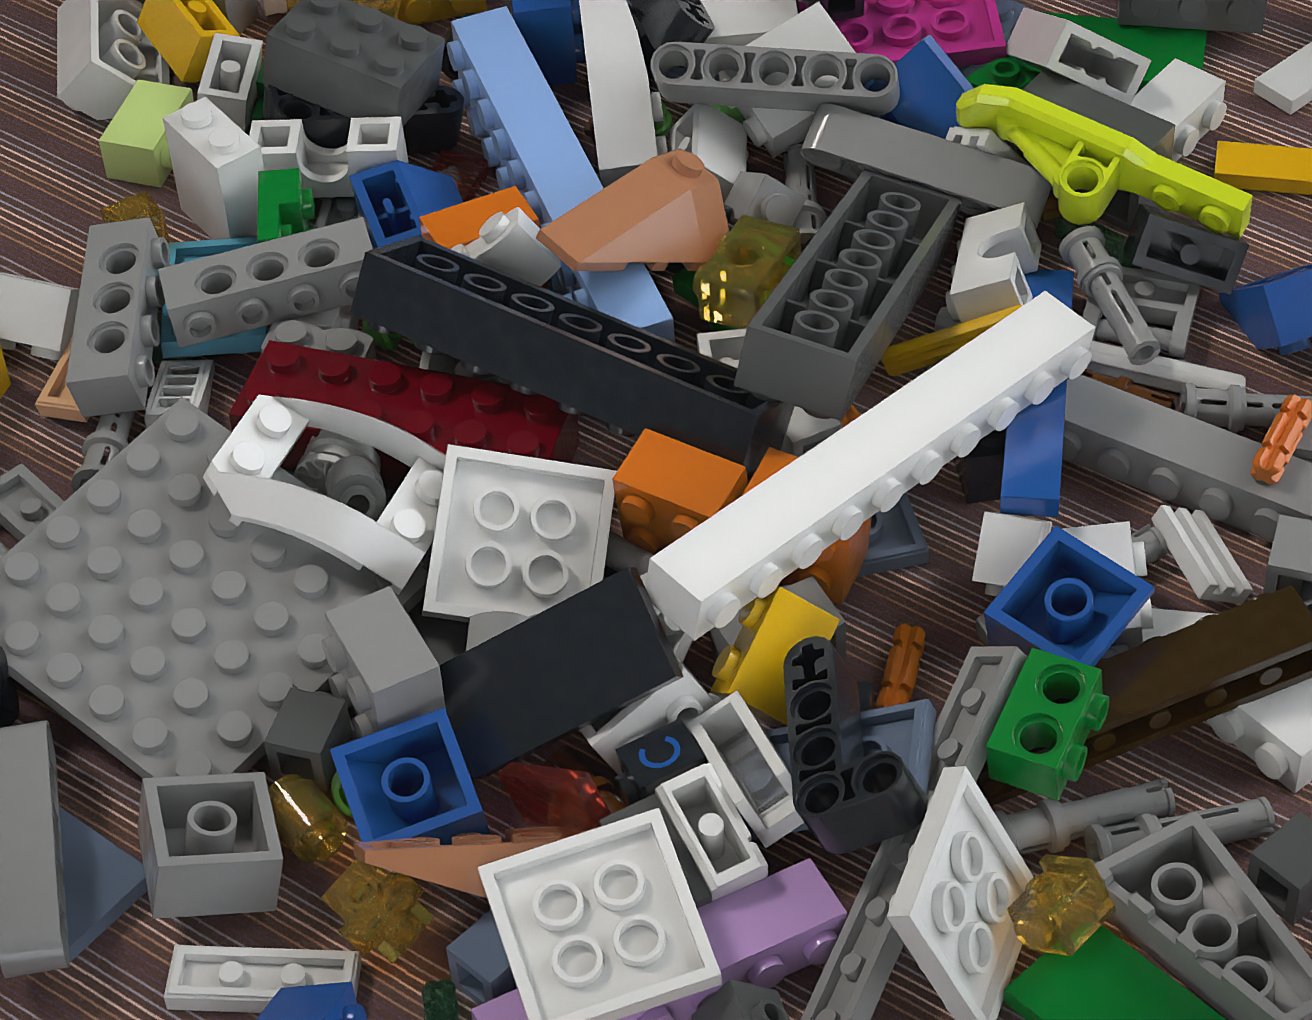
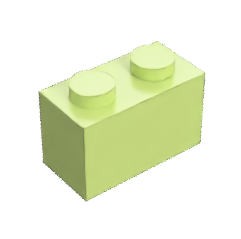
M137 80L99 139L107 178L162 187L173 169L163 117L194 102L191 88Z

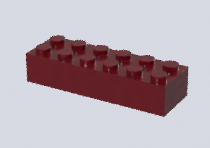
M272 340L268 341L229 412L233 432L258 395L314 401L362 413L387 422L414 435L445 455L447 446L450 444L571 463L579 446L577 415L562 411L557 407L558 401L544 395L523 394L515 391L508 384ZM307 426L280 467L295 471L312 436L317 437L323 429ZM374 448L380 457L382 467L380 473L384 488L397 491L411 467Z

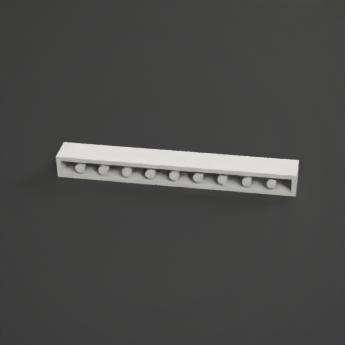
M1047 291L1042 292L651 557L649 560L646 591L653 606L694 641L714 627L722 628L726 626L736 616L739 609L756 597H767L776 589L780 581L797 568L806 569L818 559L822 551L839 539L847 540L852 537L865 520L878 511L887 512L900 500L902 494L918 483L924 485L930 482L942 466L956 456L962 458L968 455L976 447L979 440L993 430L1001 431L1013 421L1016 414L1030 404L1038 405L1049 396L1053 388L1067 378L1073 380L1080 376L1087 368L1092 357L1089 348L1096 327Z

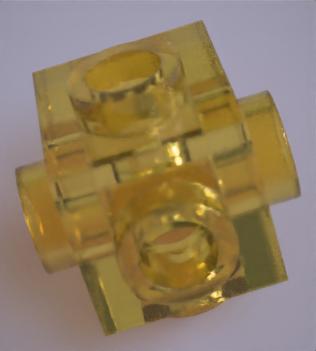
M358 858L321 897L345 921V924L338 932L364 956L374 947L392 964L418 939L420 933L434 919V916L417 901L425 890L411 877L394 871L387 874L382 868L366 864Z

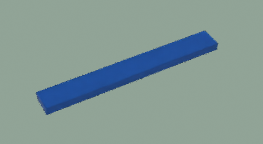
M1038 269L1037 271L1024 274L1033 296L1032 299L1047 291L1072 310L1074 271ZM1067 379L1054 387L1042 403L1038 405L1032 403L1017 413L1013 421L1007 426L1000 513L1058 517Z

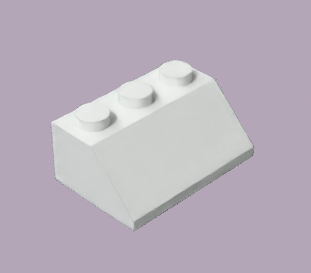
M65 0L57 9V98L62 100L69 108L75 111H82L96 120L113 119L138 79L170 85L169 65L137 24L144 4L137 0Z

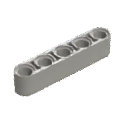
M668 42L658 47L651 59V70L658 90L664 98L676 103L816 112L819 104L830 103L867 115L877 116L885 115L892 111L900 99L897 68L889 58L878 54ZM674 66L688 68L686 73L679 78L670 79L665 77L666 72ZM724 69H732L738 72L728 82H719L714 79L717 73ZM774 72L788 75L786 80L779 85L772 86L764 82L765 78ZM831 75L838 79L836 84L830 88L822 89L814 85L815 81L822 76ZM880 78L889 83L885 89L878 92H871L864 88L867 82L872 79Z
M830 103L818 105L800 151L802 157L812 164L856 179L864 169H868L961 198L959 212L973 216L1025 202L1035 230L1038 227L1052 185L1032 166Z
M47 720L0 728V966L4 978L63 969L70 966L56 756L52 732Z

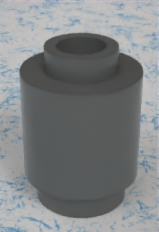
M356 455L343 457L330 467L325 481L327 496L377 521L386 506V494L378 467L371 460Z

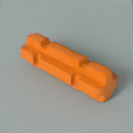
M1292 394L1284 399L1279 409L1281 413L1275 416L1261 443L1263 447L1258 449L1252 460L1253 467L1250 473L1256 481L1263 480L1268 485H1273L1280 480L1285 471L1283 466L1289 463L1303 436L1301 431L1307 428L1312 418V402L1308 398L1301 399L1296 394Z
M904 623L895 629L892 639L893 647L889 651L881 682L882 689L878 693L875 705L876 708L909 703V700L912 699L920 667L919 659L922 658L925 647L924 639L926 633L922 627L918 625L911 627Z

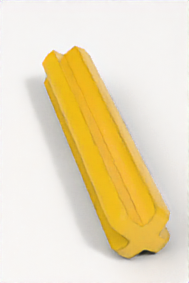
M1019 304L889 346L882 356L885 370L890 376H897L935 364L938 359L948 357L1023 305Z

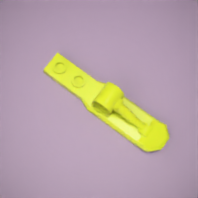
M983 84L964 92L956 103V121L963 128L991 129L999 138L1014 143L1024 153V158L1053 186V194L1058 198L1059 211L1063 218L1071 223L1082 225L1096 221L1104 213L1119 189L1147 198L1164 211L1179 212L1195 219L1208 230L1216 233L1225 232L1238 239L1241 238L1249 224L1253 195L1158 155L1133 137L1019 88ZM1077 189H1085V190H1089V192H1087V193H1079V192H1075V190H1077Z

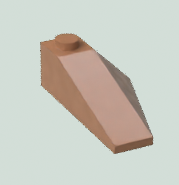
M681 148L652 157L541 228L536 236L539 242L573 271H624L627 263H646L651 271H664L668 263H683L688 271H702L729 260L734 252L719 180L704 168V163L699 157L690 152L683 151Z
M582 825L505 829V842H501V836L475 832L459 833L452 837V845H440V839L431 837L354 843V856L366 864L487 898L480 879L479 866L591 829Z

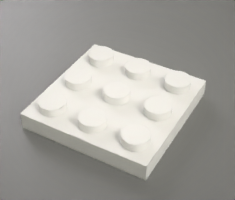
M448 444L422 616L468 623L470 622V616L492 611L513 612L529 617L602 581L615 494L612 478L617 471Z
M944 767L934 794L929 798L927 812L916 841L909 850L908 862L896 893L890 900L887 918L954 1020H996L1004 999V989L1009 985L1041 888L967 767Z
M659 808L478 867L480 879L528 1020H618L722 985V975Z

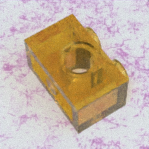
M742 215L731 231L721 237L717 250L706 265H701L695 274L693 291L698 296L700 319L738 329L747 328L748 324L801 255L800 229Z

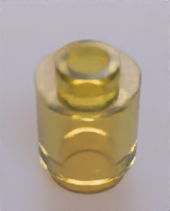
M290 774L278 779L270 786L268 791L277 832L301 861L314 862L326 860L340 850L348 830L347 820L314 781L303 779L298 774Z

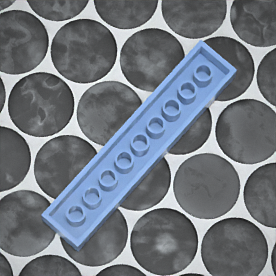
M507 6L451 21L453 41L447 43V51L454 71H458L459 78L452 81V88L461 92L464 97V108L467 107L466 114L471 133L474 138L482 137L481 146L488 167H497L496 176L500 190L516 186L539 218L541 229L604 189ZM561 260V267L547 281L548 288L552 292L559 291L560 295L675 342L673 317L644 263H627L624 271H573Z

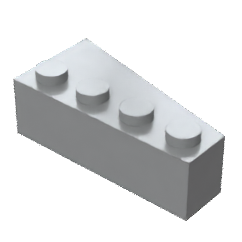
M1197 811L1089 866L1092 908L1228 1020H1312V959Z

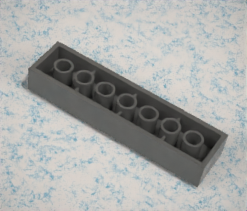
M864 169L748 324L734 386L748 390L754 397L764 401L779 400L803 408L807 414L820 419L834 418L841 421L946 257L962 199Z

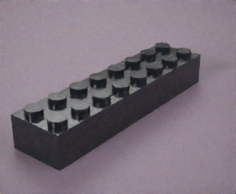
M417 235L365 252L350 313L368 320L367 325L375 331L384 334L399 333L415 340V347L424 352L448 354L462 360V367L471 372L483 375L494 374L509 380V386L515 391L527 395H544L558 401L557 407L564 412L577 416L590 415L606 422V428L618 435L627 437L640 436L646 428L745 466L747 473L759 466L769 447L781 451L795 406L779 400L764 401L754 397L750 391L734 386L738 368Z

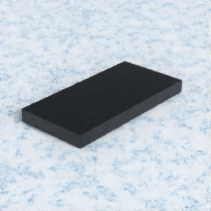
M627 567L439 665L446 713L472 779H483L684 677L639 572L635 567Z

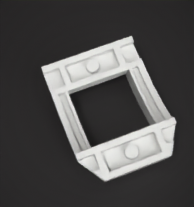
M258 395L211 461L203 478L214 496L217 492L219 493L231 513L228 521L236 526H239L244 521L276 529L297 537L334 555L359 571L362 566L367 567L391 582L392 590L399 595L433 542L446 455L414 435L362 413L314 401ZM307 426L331 431L358 440L411 467L377 522L332 498L296 485L271 479Z

